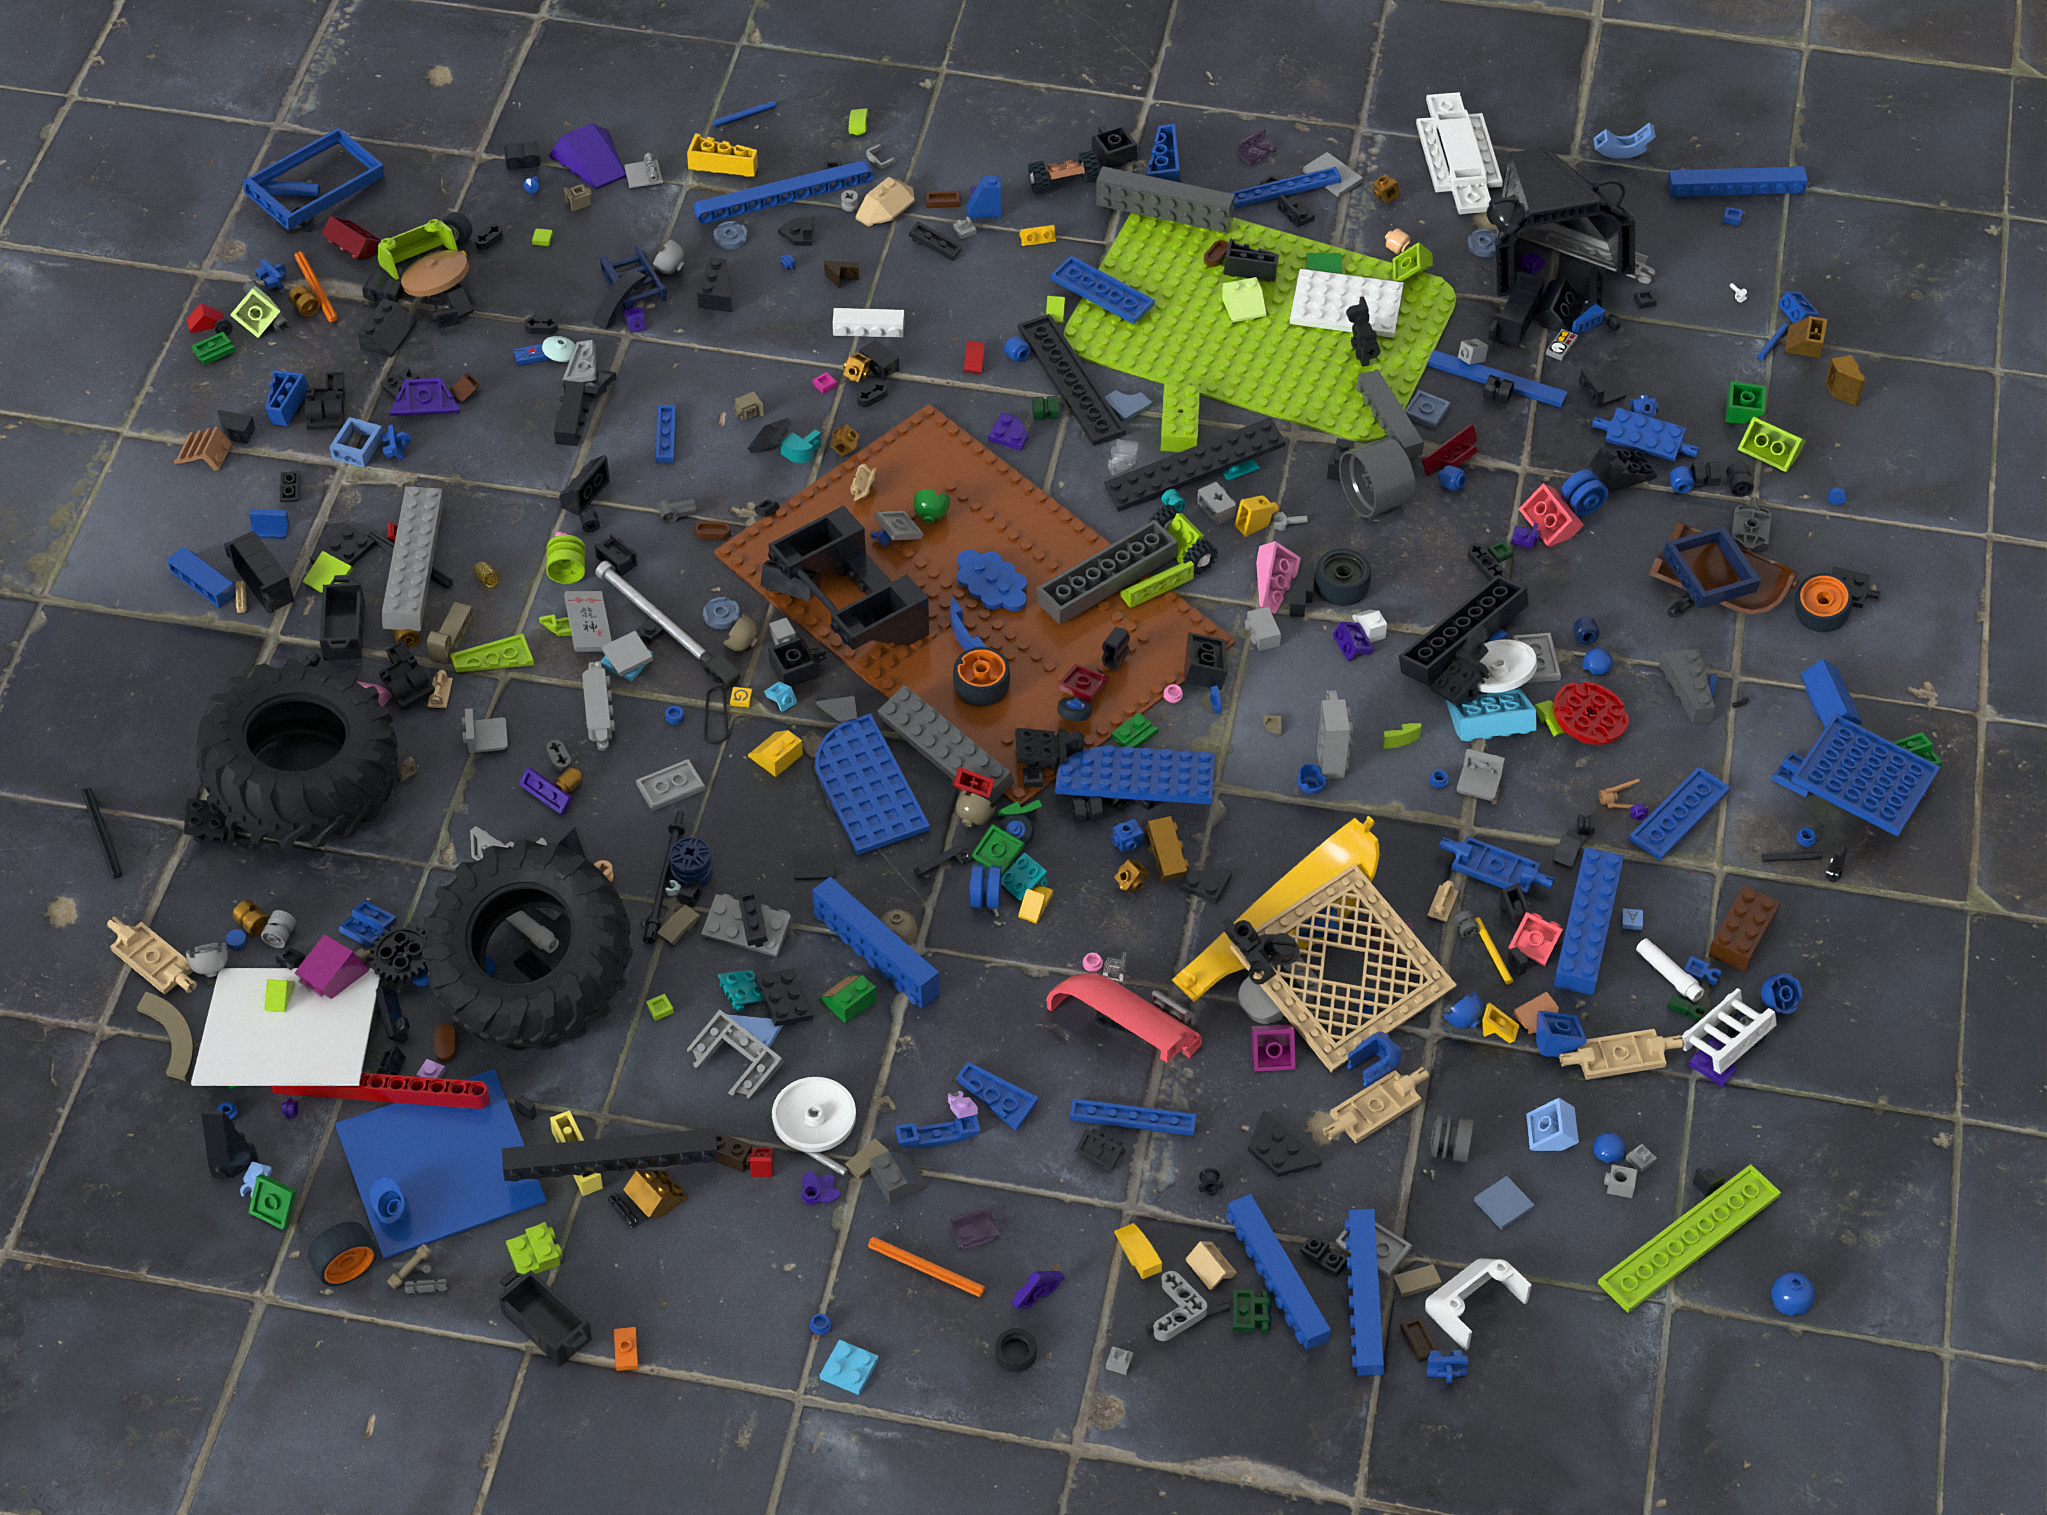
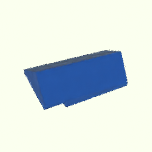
M1821 659L1801 673L1802 681L1817 719H1821L1824 729L1834 714L1857 725L1862 724L1859 713L1837 667Z

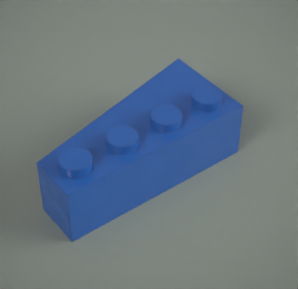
M1175 124L1158 126L1154 141L1155 145L1152 148L1151 160H1149L1146 176L1181 183Z

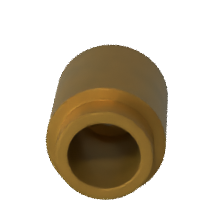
M568 768L556 779L554 784L570 794L583 782L582 773L576 768Z

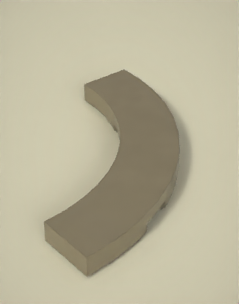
M145 992L137 1006L138 1012L144 1013L160 1022L171 1039L172 1053L166 1074L169 1077L186 1081L193 1063L194 1048L188 1024L172 1004L157 995Z

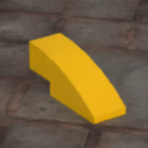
M1134 1223L1114 1231L1130 1263L1136 1267L1142 1279L1162 1272V1262L1145 1235Z

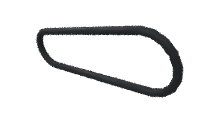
M712 687L706 694L704 737L708 742L717 744L727 739L729 730L725 691L720 687ZM713 690H720L723 695L726 734L723 739L718 741L707 737L709 693Z

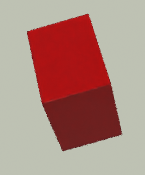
M200 303L187 318L190 334L215 328V321L223 319L222 312Z
M958 767L953 786L961 792L966 791L967 794L974 793L989 799L995 780Z
M774 1148L752 1149L750 1155L751 1177L773 1176Z

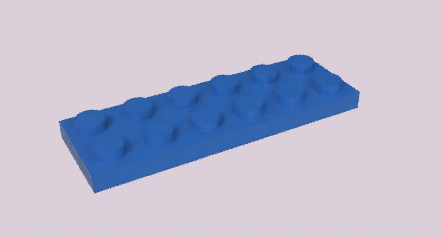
M1072 255L1050 274V280L1132 324L1138 322L1155 305V300Z
M1698 766L1629 835V841L1661 861L1729 793L1730 786Z

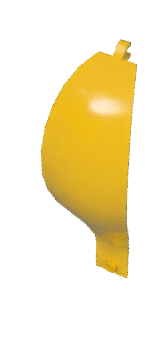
M1367 816V820L1363 824L1356 818L1345 824L1265 892L1234 924L1238 921L1246 920L1256 929L1354 864L1372 882L1380 856L1378 839L1370 832L1375 821L1370 816ZM1346 897L1345 905L1355 907L1356 899ZM1341 898L1340 900H1338L1337 902H1335V904H1340V905H1341V904H1342V898ZM1337 908L1338 917H1340L1341 909ZM1344 910L1343 918H1347L1352 911ZM1296 929L1292 930L1288 934L1295 935ZM1223 932L1171 981L1195 1002L1217 981L1230 973L1244 969L1245 966L1230 949L1233 942ZM1298 940L1297 945L1299 949L1305 950L1308 948L1309 942Z

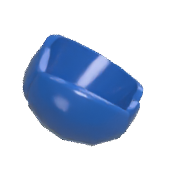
M1593 648L1586 653L1582 660V666L1584 670L1588 669L1592 675H1604L1612 668L1613 659L1606 650Z
M1305 764L1299 769L1297 784L1307 794H1318L1325 788L1326 776L1322 775L1319 766Z
M1606 1132L1594 1140L1593 1152L1598 1159L1606 1164L1613 1161L1620 1163L1626 1156V1145L1619 1135Z

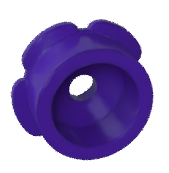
M1643 803L1635 804L1630 808V817L1632 819L1635 818L1637 821L1646 818L1649 809Z
M289 1098L282 1104V1114L287 1119L296 1117L299 1111L298 1101Z

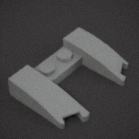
M721 1010L716 1013L687 1048L688 1053L693 1052L697 1061L693 1065L697 1070L724 1041L753 1062L728 1092L730 1096L734 1097L736 1093L747 1095V1099H751L784 1064V1060Z

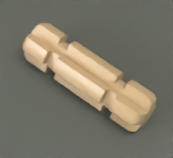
M237 581L235 584L236 609L238 613H245L247 611L246 585L244 581Z

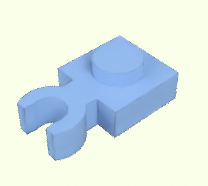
M252 1162L243 1178L246 1184L240 1189L241 1196L244 1197L246 1192L252 1191L250 1194L252 1199L256 1177L261 1173L270 1177L273 1172L272 1167Z

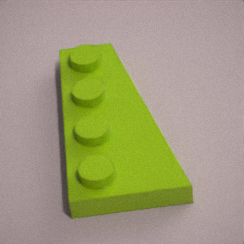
M523 633L450 654L456 672L534 665V660Z

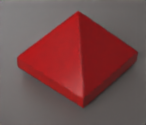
M392 522L388 523V539L395 542L398 526Z

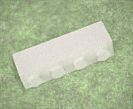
M834 308L833 336L903 337L904 310Z

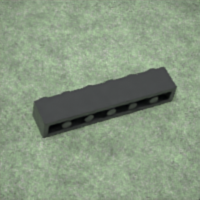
M1376 369L1359 374L1358 382L1356 383L1357 391L1362 394L1365 404L1369 405L1373 417L1377 418L1381 429H1384L1386 436L1397 441L1408 458L1422 455L1424 441L1379 370Z

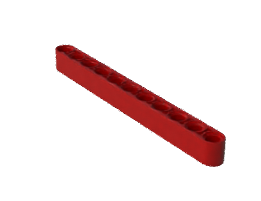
M362 1073L359 1086H270L273 1093L284 1095L483 1109L490 1103L486 1084L481 1081Z

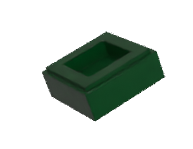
M1504 541L1488 547V552L1498 563L1513 557V551Z

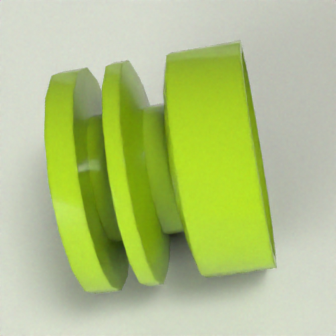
M559 535L549 540L546 548L547 576L561 584H572L581 580L585 574L586 548L584 542L572 535Z

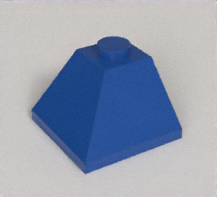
M1538 1011L1536 1044L1541 1055L1559 1057L1561 1053H1569L1586 1044L1587 1039L1577 1015Z

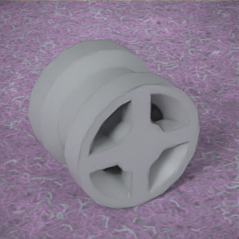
M853 190L844 191L841 194L842 209L848 212L855 211L858 208L857 192Z

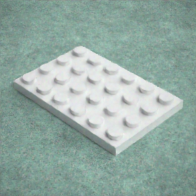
M1300 269L1290 324L1353 332L1352 325L1354 323L1348 320L1346 310L1350 306L1359 304L1360 297H1364L1369 308V323L1372 329L1376 331L1377 336L1394 338L1403 282Z

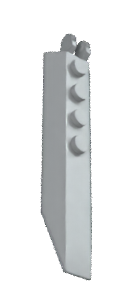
M1556 223L1532 226L1526 231L1522 230L1517 235V237L1616 272L1607 241ZM1635 252V273L1627 274L1626 276L1638 279L1640 283L1649 284L1652 280L1651 277L1653 278L1656 273L1653 268L1645 265L1648 256Z

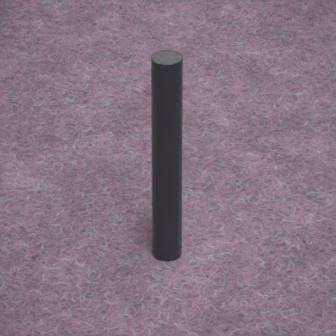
M1822 852L1762 854V862L1822 859Z

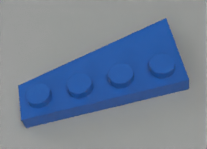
M968 1061L957 1075V1081L1016 1132L1038 1103L1037 1096Z

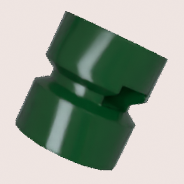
M1047 396L1046 399L1043 397H1032L1033 420H1043L1045 417L1048 419H1059L1058 396Z

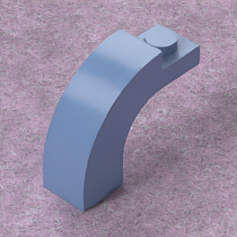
M1649 122L1630 136H1617L1605 129L1593 139L1596 151L1609 158L1621 159L1632 158L1647 151V143L1651 142L1656 137L1654 125Z

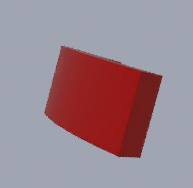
M967 340L963 372L981 374L985 343Z

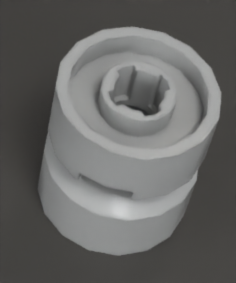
M273 911L268 924L261 933V939L271 947L283 948L289 938V934L292 933L296 925L295 918L285 911Z

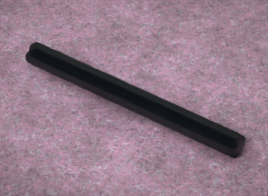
M371 530L367 536L375 540V544L393 555L395 543L377 531ZM432 567L430 579L449 589L453 585V580Z
M90 787L82 789L81 793L111 877L114 879L121 877L122 872L93 791Z

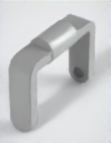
M878 144L868 149L866 156L879 169H884L894 164L896 159L893 157L881 163L873 155V153L882 149V146Z

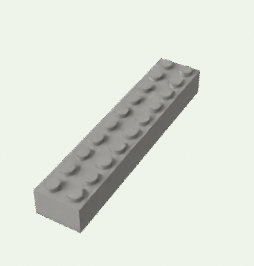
M405 486L382 609L383 629L421 631L443 508L442 489Z

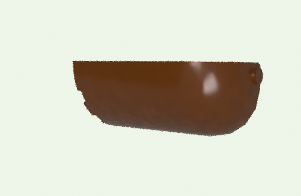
M1677 522L1669 541L1703 531ZM1715 542L1680 552L1705 591L1741 581ZM1738 546L1760 577V585L1755 593L1718 604L1752 615L1768 612L1783 602L1791 588L1795 589L1799 582L1797 576L1799 573L1783 564ZM1662 551L1655 558L1649 575L1683 588L1681 581L1673 573L1671 566L1665 560Z

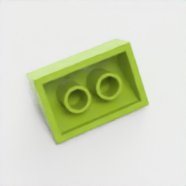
M1753 417L1737 450L1787 472L1799 457L1806 440L1766 421Z

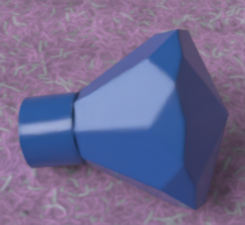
M534 176L533 178L526 179L524 181V189L528 193H536L539 190V178Z
M884 529L878 532L872 531L870 535L871 538L877 539L883 546L888 545L891 537Z

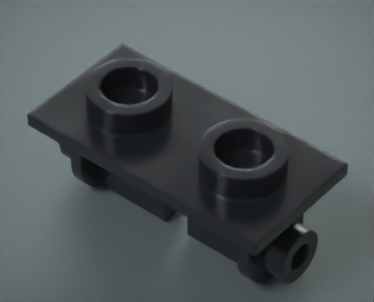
M394 1045L393 1049L385 1052V1056L380 1064L384 1068H379L376 1074H399L406 1056L397 1045Z

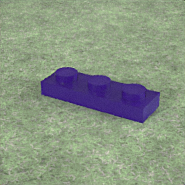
M526 768L519 783L521 787L559 814L566 813L573 799L571 795L532 768Z

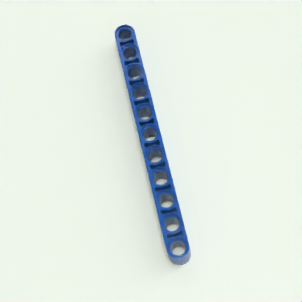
M863 160L701 200L693 205V210L700 223H709L869 183L874 179L875 175L869 163Z

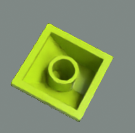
M1418 242L1393 258V281L1403 282L1433 266L1432 252Z

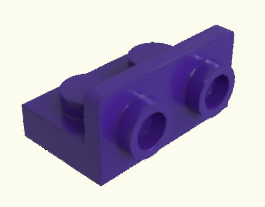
M1340 622L1333 633V637L1347 661H1352L1356 654L1371 655L1374 651L1359 622Z

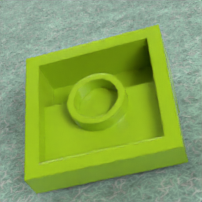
M546 1222L525 1229L526 1234L506 1241L517 1273L525 1275L532 1270L537 1274L561 1265L559 1259L562 1256L559 1244L554 1245L553 1239H556L553 1228L552 1226L547 1227Z

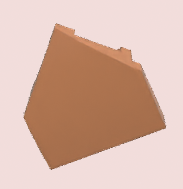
M1545 992L1515 1009L1513 1015L1526 1029H1529L1528 1034H1532L1537 1031L1538 1011L1558 1013L1559 1007L1552 997Z

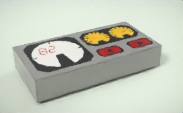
M1561 329L1546 350V355L1562 361L1576 342L1578 335Z

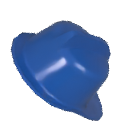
M388 1177L377 1180L372 1185L369 1199L380 1221L385 1224H391L400 1220L405 1221L409 1210V1202L401 1192L398 1184Z

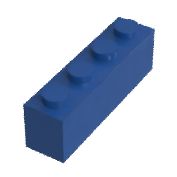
M182 547L166 559L171 573L218 608L236 596L234 582L230 578H225L218 569L210 567L207 561L198 558L193 551Z

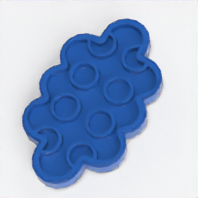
M964 550L958 555L957 563L960 569L957 571V582L960 586L968 588V594L972 598L981 599L982 605L992 610L1003 606L1009 611H1019L1026 606L1024 591L1027 588V580L1024 575L1015 573L1013 564L1003 562L1000 554L992 551L979 554L975 550Z

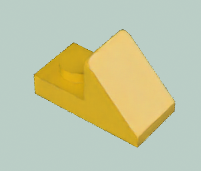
M1037 884L1031 890L1027 889L1020 908L1019 918L1037 924L1053 896V890L1043 886L1040 887Z
M1488 1003L1483 1017V1036L1486 1037L1496 1033L1509 1044L1514 1042L1519 1024L1494 1005Z

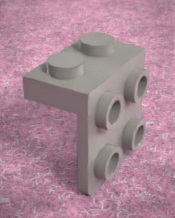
M473 708L465 709V717H462L463 729H466V732H463V742L468 744L469 753L505 750L508 748L505 718L475 720Z
M1467 749L1457 785V792L1493 801L1502 776L1505 758Z

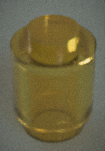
M481 561L475 565V576L485 587L490 588L498 583L500 575L489 563Z

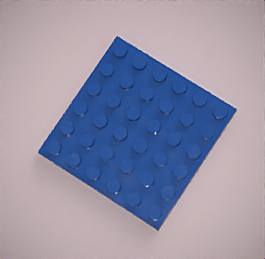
M1834 714L1790 782L1898 837L1939 772L1940 766Z

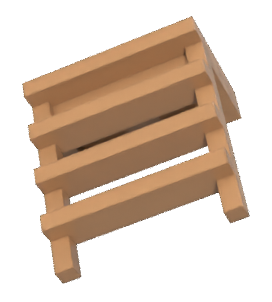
M215 427L213 431L209 428L205 432L199 430L197 434L190 432L186 436V441L174 463L180 464L204 459L214 471L220 470L232 443L218 427Z

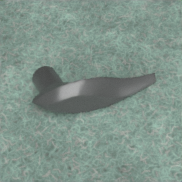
M422 1260L411 1272L423 1271L424 1273H429L434 1263ZM408 1261L393 1263V1267L402 1269Z

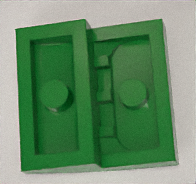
M1923 732L1892 742L1940 766V768L1942 767V761L1932 750L1933 744Z
M1038 799L1021 808L1017 801L996 812V815L1007 817L1009 815L1025 814L1042 805Z

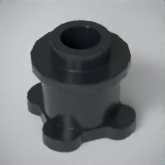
M1206 1168L1200 1172L1199 1179L1202 1181V1184L1198 1186L1200 1192L1208 1193L1209 1196H1215L1217 1191L1224 1187L1223 1182L1218 1180L1220 1178L1218 1170Z

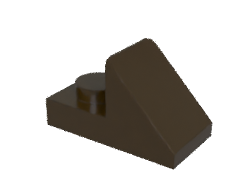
M824 260L825 276L838 288H840L841 279L859 280V263Z

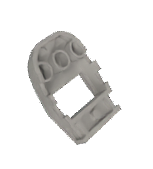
M1299 954V957L1295 962L1305 963ZM1271 964L1275 969H1277V965ZM1281 965L1280 969L1282 968L1285 973L1291 974L1292 965ZM1295 966L1294 975L1305 976L1306 968ZM1309 969L1308 977L1319 979L1314 974V972L1311 969ZM1249 977L1244 980L1238 993V1002L1248 1016L1262 1024L1275 1023L1282 1020V1017L1285 1015L1263 988L1253 983ZM1293 979V983L1299 989L1304 988L1303 980ZM1308 982L1307 990L1318 992V983ZM1322 984L1321 993H1325L1326 985ZM1300 993L1297 996L1302 1001L1303 994ZM1306 994L1305 1003H1312L1314 996Z

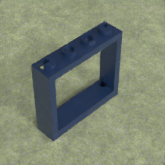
M1725 526L1668 541L1662 553L1665 560L1671 566L1673 573L1677 575L1683 588L1687 590L1691 600L1695 602L1699 609L1755 593L1761 582L1760 577ZM1715 542L1741 581L1705 591L1680 552Z

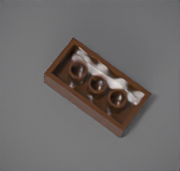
M1743 885L1711 943L1708 956L1746 972L1777 916L1781 901Z

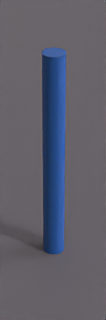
M771 101L713 120L712 122L714 127L774 108L776 103Z

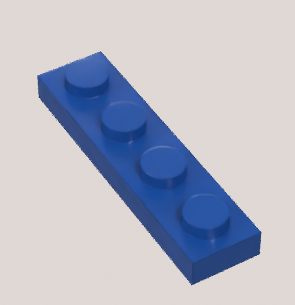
M658 405L656 463L674 462L676 405Z

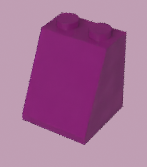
M324 934L295 971V974L300 978L298 982L307 989L312 987L313 992L320 997L325 995L332 999L366 974L369 968L352 950Z

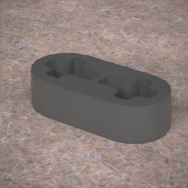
M550 741L546 746L548 757L555 770L559 773H564L568 768L572 767L571 758L561 741Z

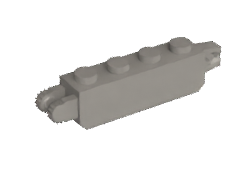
M590 662L588 670L582 673L588 736L590 740L597 741L599 750L606 751L609 748V739H612V731H615L614 720H610V717L614 716L613 705H609V702H612L611 690H607V687H611L610 676H606L605 668H602L601 662Z

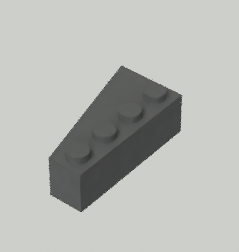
M1699 649L1661 652L1658 666L1661 671H1664L1668 683H1671L1675 695L1682 701V706L1692 723L1712 722L1715 705Z

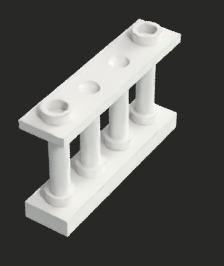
M1737 988L1734 992L1728 994L1719 1005L1690 1030L1685 1031L1682 1036L1683 1050L1687 1052L1695 1045L1713 1058L1714 1071L1721 1074L1776 1026L1775 1012L1768 1008L1764 1013H1757L1742 1003L1741 990ZM1738 1009L1754 1021L1749 1026H1745L1729 1016V1014ZM1723 1021L1740 1033L1735 1038H1730L1716 1029L1715 1026ZM1709 1033L1726 1044V1046L1717 1051L1701 1039Z

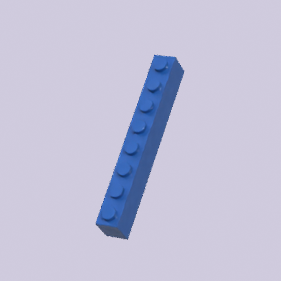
M1804 166L1669 170L1667 186L1670 197L1805 193L1808 180Z
M1249 1194L1229 1202L1226 1218L1229 1224L1234 1225L1239 1241L1244 1242L1249 1258H1253L1258 1274L1263 1275L1265 1278V1285L1269 1292H1273L1278 1308L1283 1309L1286 1322L1290 1327L1294 1328L1299 1344H1303L1305 1349L1309 1350L1329 1341L1330 1327L1252 1195Z
M1374 1209L1349 1210V1218H1345V1231H1350V1237H1346V1250H1351V1256H1347V1269H1352V1276H1348V1288L1353 1289V1295H1349V1307L1354 1308V1315H1350V1326L1355 1328V1334H1351L1352 1348H1356V1354H1352L1353 1368L1357 1367L1358 1376L1384 1375Z

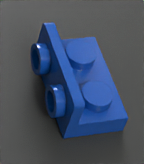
M1786 291L1778 303V306L1793 324L1809 316L1819 317L1820 315L1801 292Z

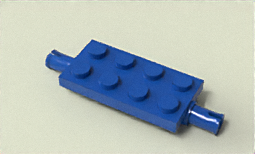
M1618 407L1613 420L1609 421L1597 416L1593 420V428L1607 431L1605 441L1673 462H1675L1678 454L1682 453L1696 458L1699 452V446L1684 443L1686 427Z
M1443 836V840L1440 842V849L1455 853L1456 858L1452 864V870L1505 889L1519 883L1526 897L1534 883L1550 890L1554 884L1555 877L1539 872L1541 863L1468 836L1464 842L1460 841V843Z

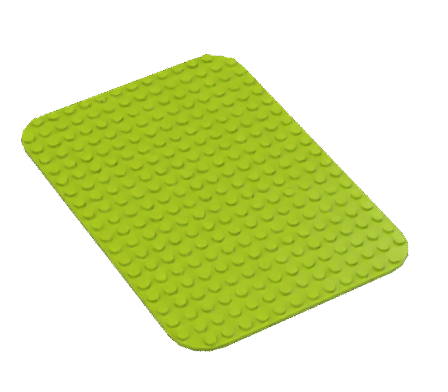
M1130 213L1098 270L1155 300V305L1138 322L1132 324L1082 297L1067 322L1063 335L1077 356L1085 361L1161 384L1200 386L1199 395L1351 441L1366 443L1377 441L1387 436L1384 429L1380 428L1377 418L1373 417L1369 405L1365 404L1362 394L1357 391L1358 375L1378 369L1403 410H1405L1427 367V362L1455 309L1457 297L1452 286L1442 277L1422 272L1403 281L1394 338L1377 336L1376 339L1381 352L1376 358L1369 360V366L1362 367L1360 360L1356 358V349L1351 345L1353 332L1290 324L1300 269L1307 270L1306 253H1341L1343 275L1393 281V263L1234 217L1228 233ZM1230 238L1235 239V243L1243 246L1246 243L1252 249L1258 250L1261 248L1279 255L1276 281L1267 282L1257 279L1262 288L1266 316L1232 322L1222 300L1223 284L1247 278L1224 275L1225 259L1216 267H1210L1204 263V254L1214 242L1224 240L1229 243Z

